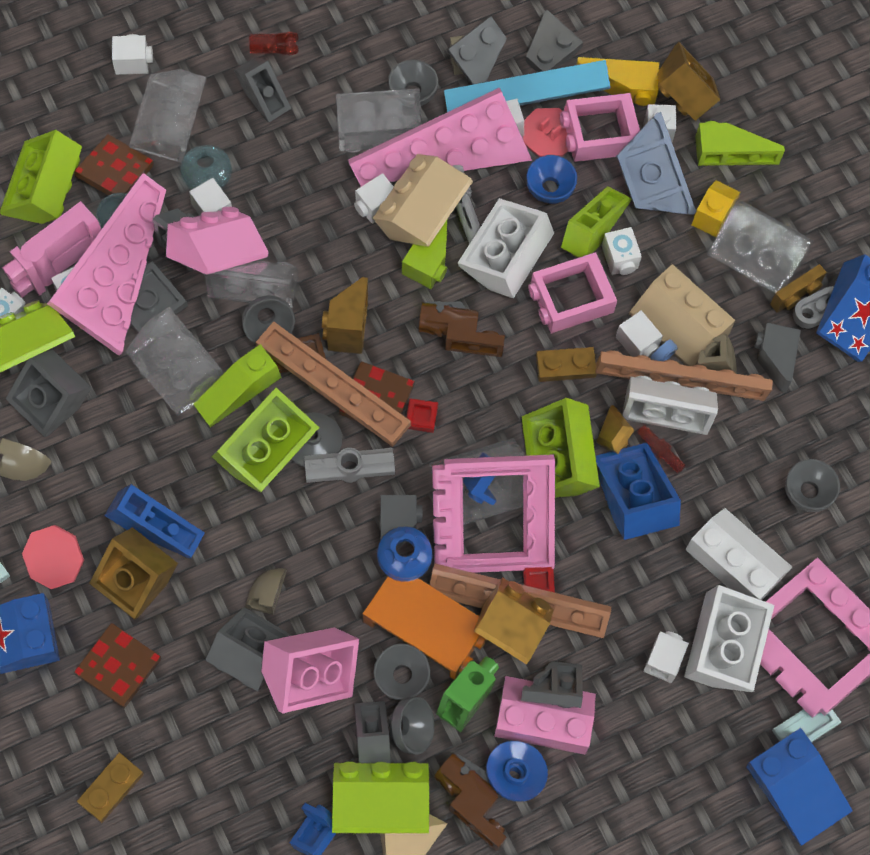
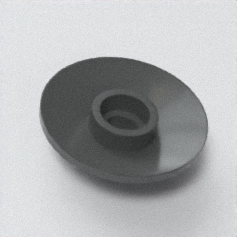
M314 412L305 413L320 428L315 432L318 435L317 439H309L293 456L291 460L296 464L305 467L304 456L340 452L342 446L340 428L327 415Z

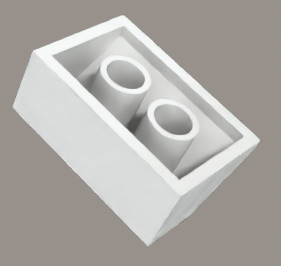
M499 198L458 261L459 267L488 290L514 298L554 235L547 213Z
M647 376L630 377L622 415L626 420L707 435L718 411L717 393L711 392L705 387H684L673 381L664 383L652 381Z
M726 508L713 516L690 540L686 548L687 552L729 589L759 600H763L792 569L789 563Z
M720 585L706 592L684 677L714 688L753 692L774 605Z

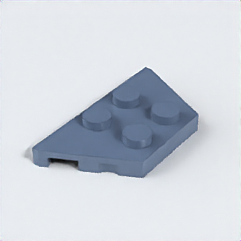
M656 113L616 156L630 197L636 209L693 215L696 213V209L662 113Z

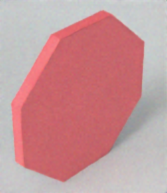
M536 108L524 120L523 141L526 147L538 157L546 155L563 157L568 152L566 147V128H562L560 123V113L562 112L560 108Z
M57 525L32 532L22 552L30 578L49 589L75 582L84 562L76 536Z

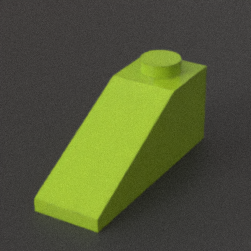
M716 121L699 123L695 136L698 166L779 165L785 152L784 146L729 123H718Z
M607 186L568 221L561 248L579 258L592 254L603 242L604 234L610 232L627 208L631 198Z
M447 220L429 247L413 244L402 261V275L429 289H432L436 281L441 282L447 272V267L445 266Z
M260 344L238 359L193 405L211 428L282 378L278 366Z

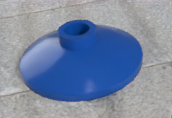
M508 741L498 745L489 755L486 764V774L490 785L499 795L508 800L522 802L533 799L543 790L547 782L548 769L543 756L536 748L525 742ZM515 771L518 773L519 779L513 778L509 772Z

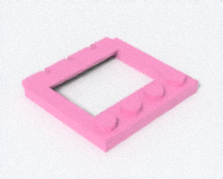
M554 454L444 459V465L432 467L433 488L438 489L433 492V515L439 517L433 520L434 543L441 544L434 546V564L472 573L525 570V568L552 567L554 569ZM523 475V552L464 554L463 477Z
M818 557L766 601L774 605L772 618H774L808 589L870 651V609ZM768 630L760 665L770 675H773L777 670L782 672L775 680L792 698L799 692L803 694L797 703L812 718L819 712L824 716L828 714L870 676V654H868L828 690L771 630Z

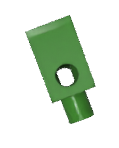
M484 657L479 664L475 661H470L444 692L436 715L461 732L490 694L496 681L494 674L499 669L498 664L489 657Z

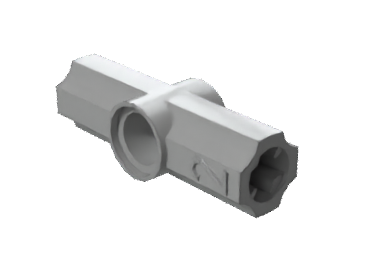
M345 448L339 453L304 456L307 483L332 480L352 483L364 477L395 475L393 448L362 451L354 448ZM347 461H353L357 464L351 470L345 469L342 465Z

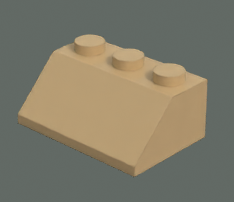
M417 154L411 160L409 167L402 177L395 183L388 197L381 203L373 219L390 240L429 247L473 181L470 177L437 156Z
M673 264L652 282L629 312V315L634 316L642 310L663 335L661 344L663 345L671 339L678 346V350L673 355L686 366L697 365L701 350H705L709 344L714 342L713 338L725 334L728 336L735 323V319Z

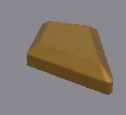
M611 405L597 443L619 454L621 449L628 445V439L634 432V429L614 405Z

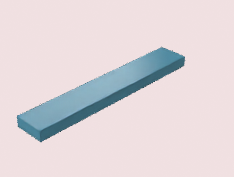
M606 60L447 89L444 90L447 112L497 88L501 89L506 101L518 99L519 105L610 89V81Z

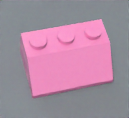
M223 207L221 211L203 212L201 216L193 218L183 217L178 222L168 224L166 257L206 275L268 257V250L251 217L239 212V209L235 207Z
M334 627L264 641L261 672L278 711L283 714L352 697L359 639Z
M505 676L494 737L586 754L590 745L596 694L583 691L581 708H562L558 705L521 701L522 689L525 685L530 687L534 681Z

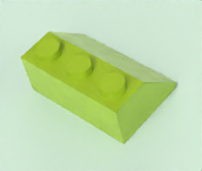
M57 130L24 141L0 209V214L40 224L59 218L64 210L63 202L66 194L72 186L71 179L74 170L80 162L79 155L82 146Z
M39 300L24 305V311L14 315V312H10L0 316V372L74 338V332L56 310L47 305V303H40Z
M275 388L213 454L212 458L233 477L261 493L320 427L281 391Z
M564 398L522 416L526 455L554 454L555 498L578 496L600 487L589 407L587 404Z
M417 762L334 763L332 833L429 834V764Z

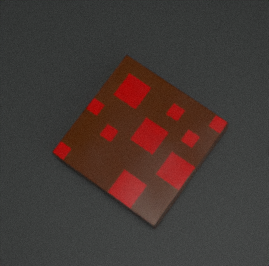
M107 134L77 167L75 177L121 203L139 177L151 170L154 166V161Z
M362 361L353 378L400 414L403 413L415 385V381ZM339 410V415L355 420L343 410Z
M111 623L74 673L125 709L162 658Z

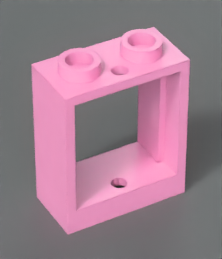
M630 93L567 100L564 111L560 113L561 126L566 128L567 132L566 147L568 152H572L574 162L616 157L640 131ZM616 112L622 137L583 140L578 116Z
M596 252L533 272L531 284L528 285L532 300H537L539 304L541 322L543 325H548L551 333L612 314L617 304L615 294ZM584 272L597 301L557 313L545 284Z

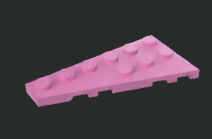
M500 88L348 159L349 165L361 187L382 173L390 182L398 181L417 154L437 156L451 166H463L464 171L532 161Z
M144 173L139 177L47 303V305L119 356L123 352L126 333L131 322L130 318L138 297L149 248L153 241L155 230L153 218L160 214L166 189Z

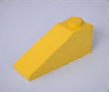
M577 58L576 65L606 60L610 89L603 91L611 95L630 93L632 102L637 105H655L659 91L657 76L659 62Z

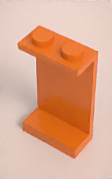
M387 577L363 612V622L372 628L377 624L407 644L419 649L423 654L450 670L449 677L454 680L459 672L461 673L467 664L473 661L470 655L476 647L481 649L487 639L474 632L479 619L478 615L419 578L409 582H401Z

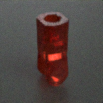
M291 31L276 34H249L250 53L297 54L299 48L296 42L299 36Z

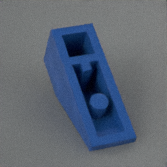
M132 484L118 491L104 515L124 529L128 530L133 527L149 541L186 558L193 556L205 532Z

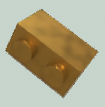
M678 42L657 73L659 80L658 88L665 97L669 98L671 96L677 102L675 105L684 116L689 114L696 121L721 99L714 78Z
M360 278L331 299L329 311H323V340H327L328 351L362 354L368 308V278Z
M132 527L112 538L89 584L135 620L166 587L178 562Z
M502 577L483 604L474 632L527 664L550 625L554 609L542 598H535L524 591L523 587L518 583L508 581Z

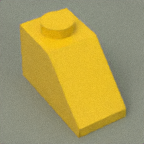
M715 180L698 206L691 226L717 237L741 192Z

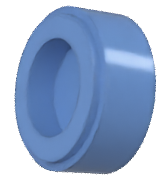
M670 339L661 345L651 355L650 359L662 362L668 360L678 350V346Z

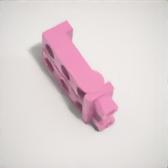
M80 201L28 240L21 247V250L15 247L10 251L14 259L2 267V269L11 280L12 288L21 298L32 290H35L40 296L46 291L45 286L53 284L51 277L60 274L80 260L101 231L97 218Z

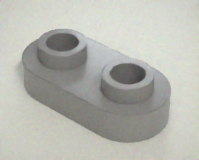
M826 287L800 300L793 310V319L796 324L807 329L818 326L825 312L826 302L829 301L834 287ZM802 313H808L811 318H805Z

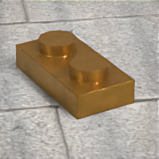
M820 264L777 291L771 301V307L776 313L784 308H787V310L792 309L801 300L802 296L807 293L812 295L823 286L821 282L827 272Z
M594 347L536 352L539 382L596 378Z
M118 753L77 802L98 821L103 823L144 773L121 753Z

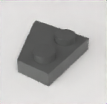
M546 10L527 53L526 63L537 73L557 69L582 49L583 41L551 12Z
M489 16L446 50L470 84L474 85L487 81L507 38L494 19Z
M551 661L543 672H539L534 677L533 685L530 687L525 685L523 687L521 701L558 705L562 708H581L583 699L582 665Z

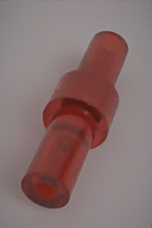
M646 424L637 431L652 447V452L659 459L663 458L677 474L686 467L671 451L672 447L664 439L660 440Z

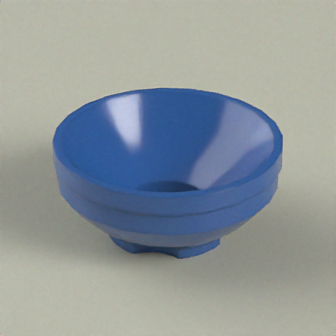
M546 155L536 159L530 165L526 177L530 193L536 199L550 204L563 202L568 199L577 184V172L574 166L567 159L556 155ZM551 180L557 183L559 188L555 192H547L542 186L543 183Z
M398 527L383 536L378 546L377 560L380 568L388 577L401 582H409L420 578L427 572L432 561V548L429 540L421 531L412 527ZM400 542H410L414 546L413 554L408 557L400 556L396 551V546Z

